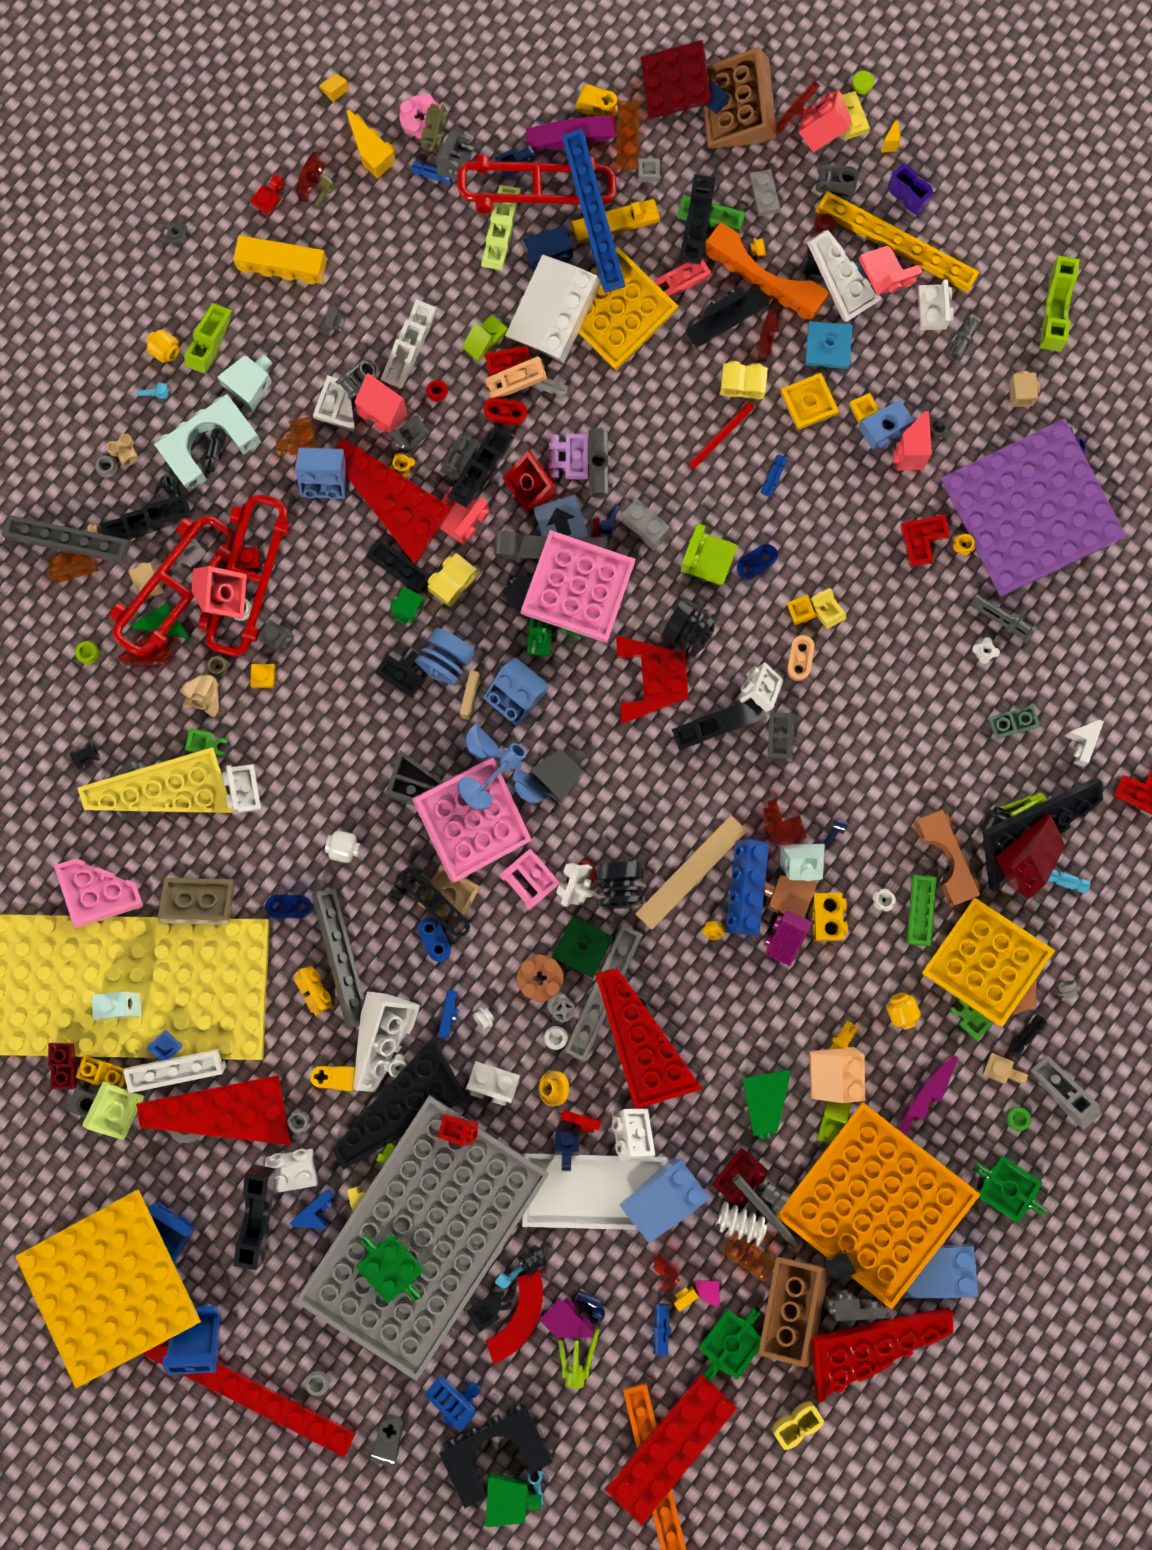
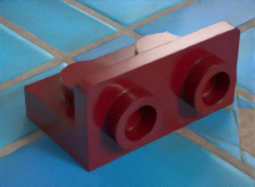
M740 1148L711 1185L733 1204L740 1207L741 1204H745L749 1199L732 1181L733 1178L740 1174L748 1185L754 1189L763 1183L768 1170L743 1148Z

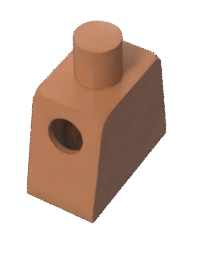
M783 875L778 877L776 884L765 881L764 895L770 897L767 908L780 916H783L785 910L805 918L817 883L804 880H789L787 876Z

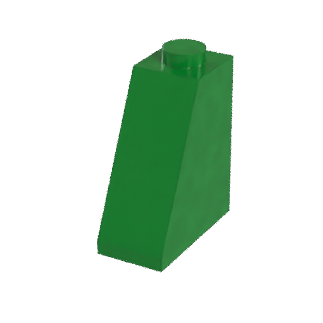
M790 1070L741 1079L753 1136L758 1135L759 1139L773 1137L772 1132L778 1131L790 1079Z

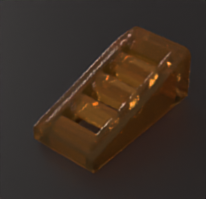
M735 1233L723 1254L763 1282L767 1280L775 1266V1260L753 1244L747 1243V1240L743 1237L739 1240L737 1233ZM739 1242L743 1243V1246L741 1247L738 1254L736 1256L733 1255L732 1253L738 1246ZM750 1248L751 1252L743 1262L741 1258L746 1250ZM757 1253L760 1256L754 1266L750 1267L749 1264ZM766 1259L768 1263L762 1272L759 1273L757 1270Z

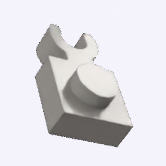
M193 538L172 565L171 571L176 576L180 575L187 565L191 567L207 553L195 538Z

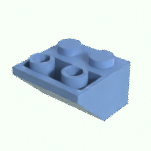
M298 448L295 471L301 497L345 499L346 463L343 449Z
M514 658L501 668L483 698L517 727L541 701L550 686L518 658Z

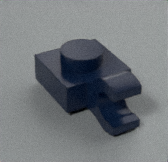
M527 146L519 152L512 148L495 157V161L532 162L535 160L531 146ZM520 171L501 172L505 179H507L519 173Z
M556 1129L555 1155H562L561 1171H571V1156H579L578 1129Z

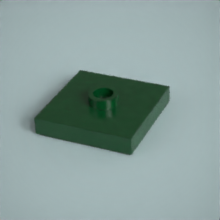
M573 916L552 958L593 979L614 936Z

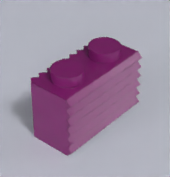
M785 910L782 917L778 915L772 927L776 929L774 934L769 932L764 942V945L767 946L765 955L787 966H791L808 934L811 921Z

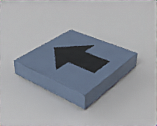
M576 495L533 508L541 536H548L551 530L569 537H589Z

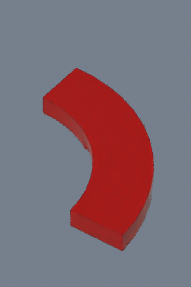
M540 1269L536 1270V1273L532 1276L527 1274L517 1276L519 1300L515 1314L503 1330L486 1339L493 1364L504 1360L516 1352L526 1342L537 1324L543 1301V1282Z

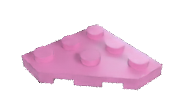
M77 858L54 865L74 929L143 907L136 883L120 879L113 873L98 867L94 868Z

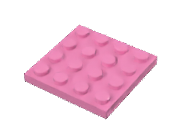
M550 530L522 606L521 614L607 643L636 559Z
M489 758L412 798L445 871L453 883L532 841L501 772L484 789L492 796V803L487 809L477 810L470 807L459 794L457 784L463 777H471L481 786L498 769L494 758Z

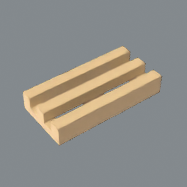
M470 670L460 710L461 718L467 720L471 717L480 681V675L477 671Z

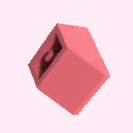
M839 89L834 93L829 92L825 94L816 105L811 104L803 111L799 133L813 153L850 129L851 117Z

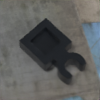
M504 1291L498 1292L493 1302H490L488 1297L467 1310L468 1315L479 1332H482L500 1319L497 1311H505L511 1307V1301L505 1305L499 1302V1298L505 1294Z

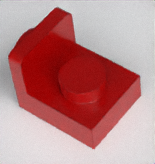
M443 1114L437 1138L460 1146H471L478 1137L479 1123L450 1114Z

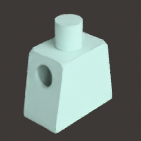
M263 354L256 362H253L247 356H243L222 372L218 379L225 389L253 411L271 385L272 381L266 370L272 365V362Z
M780 845V868L789 880L812 881L823 879L825 845Z
M117 992L92 995L93 1019L101 1021L141 1017V993ZM128 999L131 1004L130 1009L128 1008Z

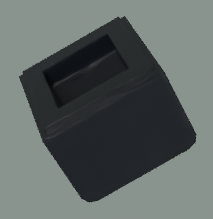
M846 1250L824 1259V1264L834 1283L857 1273Z

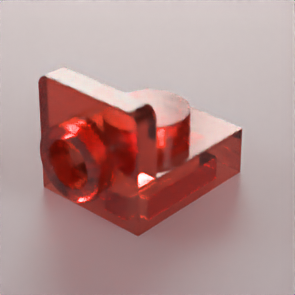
M657 1252L652 1258V1262L655 1264L653 1269L662 1277L665 1274L668 1276L661 1284L660 1289L663 1292L667 1289L671 1291L680 1281L678 1278L680 1271L662 1254Z

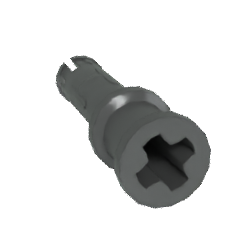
M978 593L969 605L1006 627L1007 633L1010 634L1012 632L1023 639L1025 644L1037 628V626H1031L1021 620L1019 615L1012 616Z

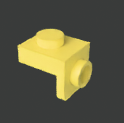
M831 588L819 592L811 598L814 612L826 629L846 619V613L834 599Z

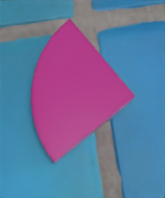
M695 1280V1286L700 1297L711 1305L719 1306V1281Z

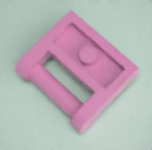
M531 848L499 875L503 881L506 880L526 903L525 907L529 911L560 885V882ZM518 870L538 894L532 897L515 878L513 873Z

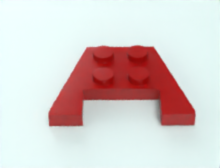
M616 636L617 658L641 657L644 701L620 702L621 724L629 723L634 719L647 716L649 713L662 710L688 699L685 653Z

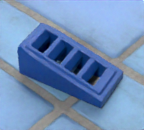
M439 1376L425 1393L428 1400L459 1431H462L477 1413L465 1397L444 1377ZM451 1394L452 1396H451V1397L448 1399V1401L444 1404L443 1402H444V1401L447 1399V1397ZM458 1401L459 1403L457 1404V1406H456V1407L452 1410V1412H451L450 1409H451V1408L455 1405V1403ZM465 1407V1412L461 1415L459 1419H457V1415Z

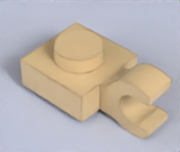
M990 1053L982 1075L1002 1084H1006L1008 1078L1020 1084H1025L1028 1077L1027 1074L1012 1069L1013 1061L994 1053Z

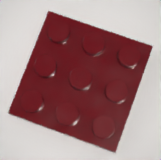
M703 40L640 57L647 113L650 119L712 103Z

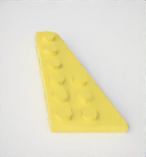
M213 747L77 788L84 810L233 813L232 808L227 807L226 795L228 793L226 786L223 784L221 770Z

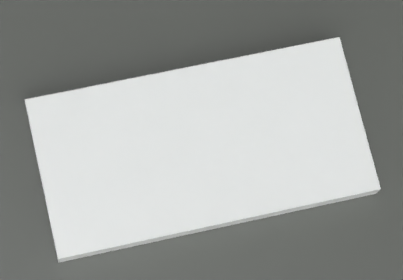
M525 1153V1158L547 1171L549 1176L524 1213L522 1227L638 1230L619 1204L667 1163V1157L633 1158L620 1162L618 1156L572 1155L571 1171H561L562 1155Z

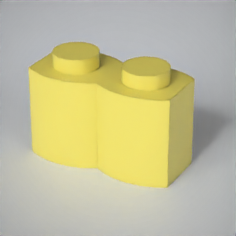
M738 361L724 363L720 395L764 399L768 368L763 367L759 363H752L748 366L741 365Z
M457 553L453 557H447L442 564L443 569L439 573L435 572L428 580L429 592L448 607H451L457 601L463 591L469 587L478 575L477 569Z
M806 1401L798 1405L791 1415L778 1419L773 1424L771 1430L783 1449L787 1450L797 1446L802 1441L804 1435H810L818 1431L824 1424V1420L813 1403Z

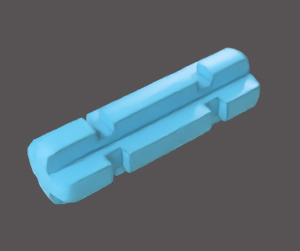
M1053 870L1048 882H1055L1057 885L1072 890L1077 889L1081 893H1087L1090 888L1089 881L1084 879L1078 880V877L1063 872L1057 873V870Z

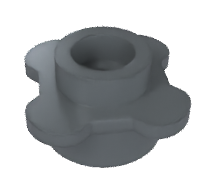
M168 223L166 225L167 236L165 240L167 243L180 245L187 241L185 231L188 228L185 223Z
M940 417L932 421L930 420L931 441H936L937 438L941 437L947 438L950 435L945 418Z

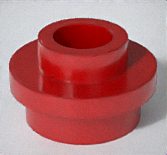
M433 380L427 385L426 394L431 401L441 402L448 395V387L441 380ZM436 389L441 390V393L437 395L433 392Z

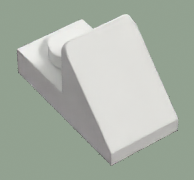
M1095 721L1065 735V737L1081 743L1076 746L1073 754L1076 757L1075 765L1084 767L1089 763L1104 721Z

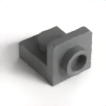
M269 620L257 638L281 654L284 649L287 650L291 646L294 635L289 629H285Z

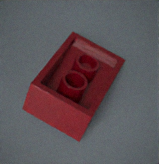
M1047 813L998 854L996 859L1010 886L1027 899H1030L1047 884L1066 845L1051 815Z

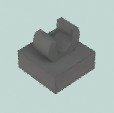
M329 306L325 313L320 333L328 335L331 329L341 332L346 320L336 317L337 308Z

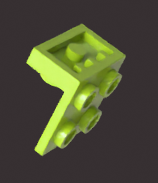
M697 523L680 572L723 586L737 550V545L706 534V526Z

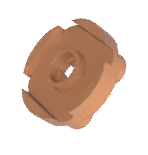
M535 955L522 962L517 973V984L527 998L535 1002H545L551 996L558 994L562 988L563 972L556 960L546 955ZM538 972H542L544 976H547V980L543 981V985H538V982L533 980Z

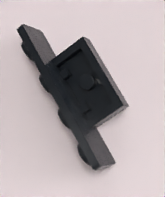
M742 287L736 291L731 290L718 302L712 301L704 310L703 319L688 327L685 332L693 345L699 348L769 306V301L760 287H756L747 293Z

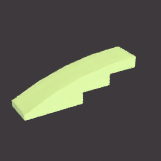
M499 185L497 193L520 194L521 188ZM494 203L481 267L503 270L518 203Z

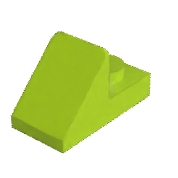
M491 315L481 326L477 323L474 324L462 348L479 362L485 356V353H488L507 333L508 328Z
M827 1102L817 1138L818 1141L828 1144L833 1141L847 1123L852 1102Z

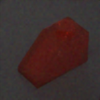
M153 629L136 642L135 645L138 647L145 646L155 630ZM165 643L161 649L156 646L153 651L144 656H137L126 650L118 656V659L126 666L158 669L160 666L168 665L175 654Z

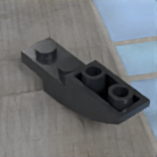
M751 699L695 719L671 730L678 749L681 751L764 720L766 716L763 709Z

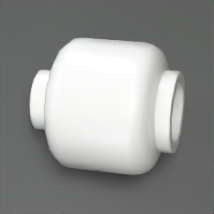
M335 831L327 838L325 853H328L331 860L350 863L354 856L358 857L361 844L357 843V838L354 834Z

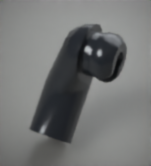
M163 475L160 478V486L169 495V499L180 496L178 483L171 475Z

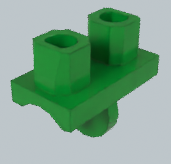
M530 617L528 655L550 656L552 624Z

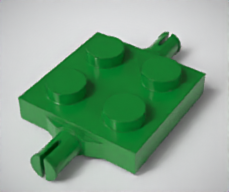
M1002 1155L999 1156L994 1166L989 1170L979 1164V1162L975 1163L976 1167H973L972 1171L984 1178L978 1190L981 1194L978 1198L1016 1223H1019L1024 1213L1030 1209L1041 1217L1045 1214L1044 1212L1047 1211V1208L1035 1201L1037 1192L1043 1182Z
M393 1233L377 1244L367 1234L359 1240L368 1250V1253L355 1268L387 1304L397 1295L404 1292L408 1294L413 1302H416L422 1296L412 1284L424 1272L425 1268Z
M752 1308L745 1319L737 1317L730 1310L726 1309L699 1345L698 1349L708 1356L712 1363L703 1374L708 1380L712 1381L719 1369L727 1372L737 1380L759 1351L761 1335L755 1331L752 1325L761 1314L754 1308Z

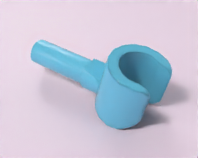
M159 382L156 389L138 390L137 395H152L160 399H166L170 388L166 384Z
M520 1265L509 1276L502 1272L495 1280V1284L500 1288H507L512 1280L524 1270Z
M538 1470L539 1480L533 1481L529 1471L527 1475L529 1483L533 1484L536 1495H542L540 1485L542 1472Z

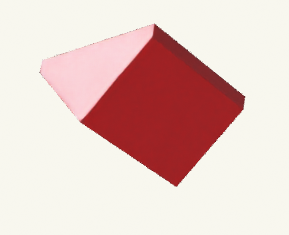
M528 450L503 477V480L526 513H530L534 507L540 506L555 497V485L531 450Z

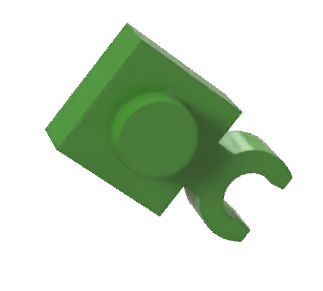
M190 728L185 750L199 752L213 747L215 754L225 755V752L217 749V745L221 742L228 743V741L223 738L212 740L213 733Z
M958 1000L962 1005V1010L959 1012L954 1007H951L949 1010L954 1016H960L963 1019L959 1025L977 1041L993 1023L974 1009L970 1011L967 1004Z

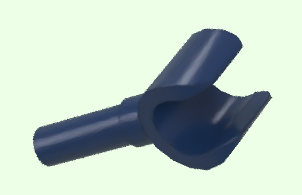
M618 505L614 506L609 521L602 520L601 533H613L615 517L620 508Z
M840 819L834 821L832 830L822 844L827 847L836 835V832L844 834L848 823Z

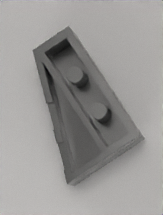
M400 750L385 794L390 799L415 806L412 798L443 783V781Z

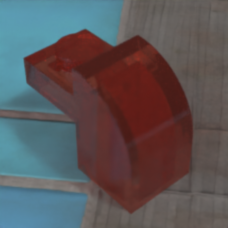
M776 799L765 803V808L762 809L766 822L770 821V825L764 826L763 832L770 841L778 845H785L806 840L807 836L800 816L782 821Z

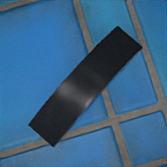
M694 174L679 262L701 265L716 177Z

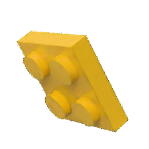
M822 373L780 390L797 431L836 416L839 413Z

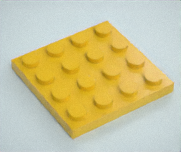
M618 246L615 249L626 287L604 293L601 284L578 332L615 371L679 309V306ZM596 267L591 273L598 276V278L600 279L598 269Z
M974 898L923 970L922 975L1002 1028L1055 950Z

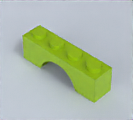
M1057 256L1051 267L1039 344L1041 349L1061 352L1068 341L1071 322L1068 319L1069 305L1077 281L1080 259Z

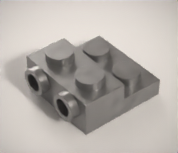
M835 1290L834 1295L825 1296L826 1312L829 1311V1315L836 1321L886 1318L885 1308L877 1301H874L873 1298L858 1299L854 1294L849 1293V1290Z

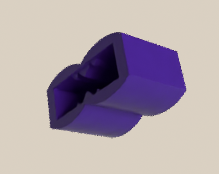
M901 164L891 174L887 186L890 193L895 198L903 201L905 207L916 215H919L929 206L934 194L932 187L926 181L918 178L916 172L906 164Z

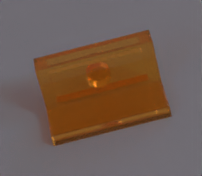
M67 552L48 558L51 569H47L49 578L56 584L99 571L96 558Z

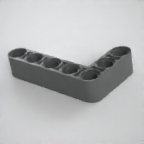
M495 531L494 555L500 559L539 560L548 536L517 535L514 531ZM572 537L607 549V538Z

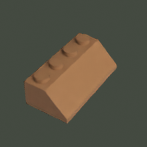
M776 1257L758 1355L801 1367L812 1366V1336L818 1335L829 1274L825 1266Z

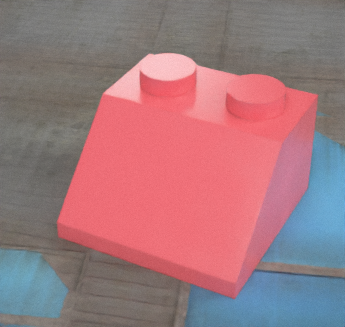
M368 373L355 400L357 413L365 420H368V418L375 423V427L381 432L385 433L387 431L390 433L393 429H397L408 416L404 398Z
M924 412L903 433L900 441L897 442L896 450H893L892 460L893 463H896L897 471L923 470L930 459L932 452L929 412Z

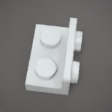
M943 280L941 285H919L917 290L920 330L947 329L950 321H953L954 315L953 308H950L949 303L952 299V288L948 287V280Z
M764 662L758 667H752L747 672V679L741 687L742 692L739 700L743 703L747 699L752 698L757 705L768 712L774 707L783 679Z
M475 1061L466 1089L471 1090L469 1095L482 1099L484 1095L493 1097L492 1102L506 1106V1102L512 1103L520 1075Z
M623 1109L612 1116V1128L616 1138L615 1149L620 1162L633 1158H651L655 1156L648 1109Z

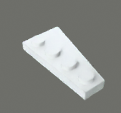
M825 230L807 241L843 321H849L882 299L870 287L869 281L859 273L858 267L854 262L848 259L845 251L829 230Z

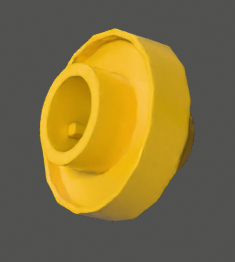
M548 1071L540 1080L539 1094L545 1104L548 1106H560L568 1098V1079L560 1071Z

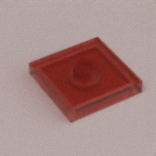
M813 81L778 122L776 129L780 133L784 131L796 116L800 118L808 109L807 103L820 87L816 81Z

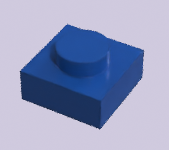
M163 1030L148 1044L147 1049L162 1061L170 1059L181 1049L182 1044L167 1030Z

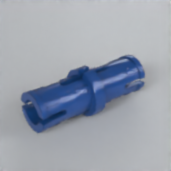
M655 1304V1323L652 1326V1332H654V1355L666 1356L669 1354L668 1339L669 1333H671V1327L669 1326L670 1304Z

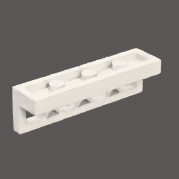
M219 1049L128 1067L123 1072L128 1093L220 1075L224 1072L226 1063L225 1060H221Z

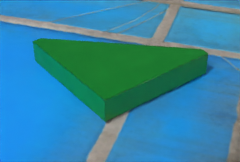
M165 603L133 623L132 627L135 630L139 629L154 633L172 609L168 603ZM178 619L165 634V636H174L186 640L190 638Z

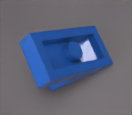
M330 1189L325 1190L290 1222L292 1227L329 1228L330 1226L318 1211L320 1210L324 1213L333 1205L331 1199L335 1197L334 1193Z

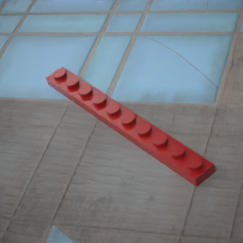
M169 1339L147 1350L142 1355L163 1365V1357L167 1356ZM217 1362L216 1372L181 1374L342 1457L346 1456L356 1435L355 1431Z

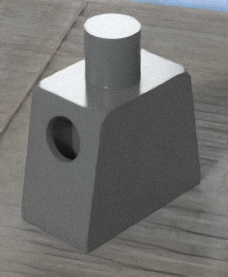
M578 747L569 756L560 749L533 767L531 774L547 790L553 793L552 795L562 804L582 778L583 770L578 765L587 756Z

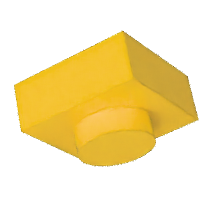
M870 393L849 403L858 424L879 411Z
M808 595L787 602L795 625L816 617Z
M251 664L250 686L252 688H275V665Z
M684 1287L674 1295L676 1299L673 1300V1303L680 1312L698 1299L699 1296L693 1287L689 1289Z

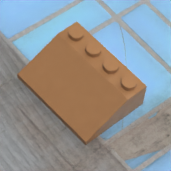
M760 47L708 65L709 80L731 97L717 115L704 106L708 147L720 148L753 145L776 138L777 131L769 58Z

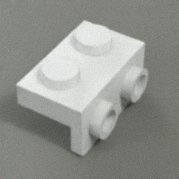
M254 764L237 767L227 765L226 772L222 773L223 784L229 788V794L226 795L227 807L232 808L233 814L261 810Z
M299 1149L291 1153H276L266 1157L265 1166L276 1168L273 1193L317 1186L318 1179L313 1163V1149Z

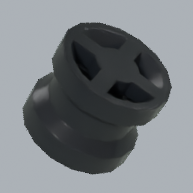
M536 1245L532 1246L529 1252L518 1255L519 1263L528 1276L534 1275L538 1268L543 1269L547 1266V1260L543 1252Z

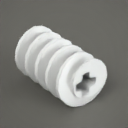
M725 1201L720 1208L715 1226L720 1224L721 1233L728 1227L729 1236L738 1231L739 1240L746 1234L747 1243L756 1238V1246L759 1247L765 1236L768 1221L765 1224V1217L763 1215H760L756 1220L755 1212H751L747 1217V1210L745 1208L741 1209L738 1213L737 1205H733L729 1210V1203Z

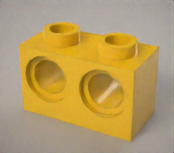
M814 893L811 899L813 942L844 940V936L848 935L847 921L843 922V912L847 910L846 898H842V893ZM825 900L834 902L835 909L833 912H829L824 908ZM826 923L835 925L836 933L834 935L826 933Z

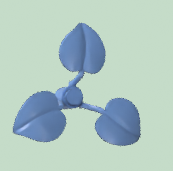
M478 723L468 731L465 742L470 753L481 760L485 758L497 759L500 757L501 765L482 786L471 777H463L458 782L459 794L470 807L477 810H485L491 805L492 796L484 789L503 769H515L512 777L516 782L514 789L525 801L539 803L552 796L553 793L524 771H519L523 765L521 761L526 756L522 746L513 743L509 748H504L500 752L496 743L481 729Z

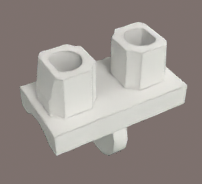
M575 863L566 864L563 872L564 875L570 878L569 882L560 883L556 891L562 898V905L568 907L570 904L580 905V902H584L586 897H593L595 890L590 887L591 880L589 879L593 867L590 865L580 866Z

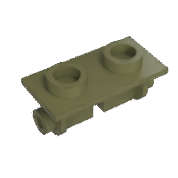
M431 104L427 109L425 124L431 125L432 128L423 127L420 140L422 149L429 150L432 147L435 154L438 152V147L441 148L443 145L444 135L442 130L443 126H447L449 113H447L443 104L441 110L435 104Z

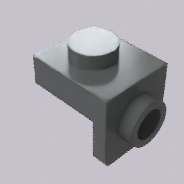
M415 415L399 430L393 429L390 432L394 438V444L398 448L413 450L430 434L420 418Z

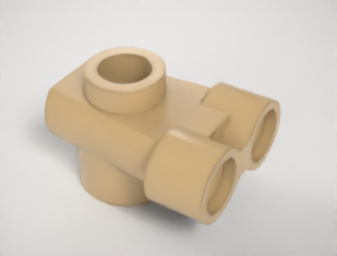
M122 434L118 441H110L106 446L110 455L117 456L124 467L135 464L139 459L133 448L134 441L128 434Z

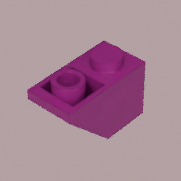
M559 1296L539 1319L556 1338H591L594 1335V1330L592 1329L594 1324L587 1316L583 1315L581 1317L575 1311L577 1307L568 1297L563 1299Z

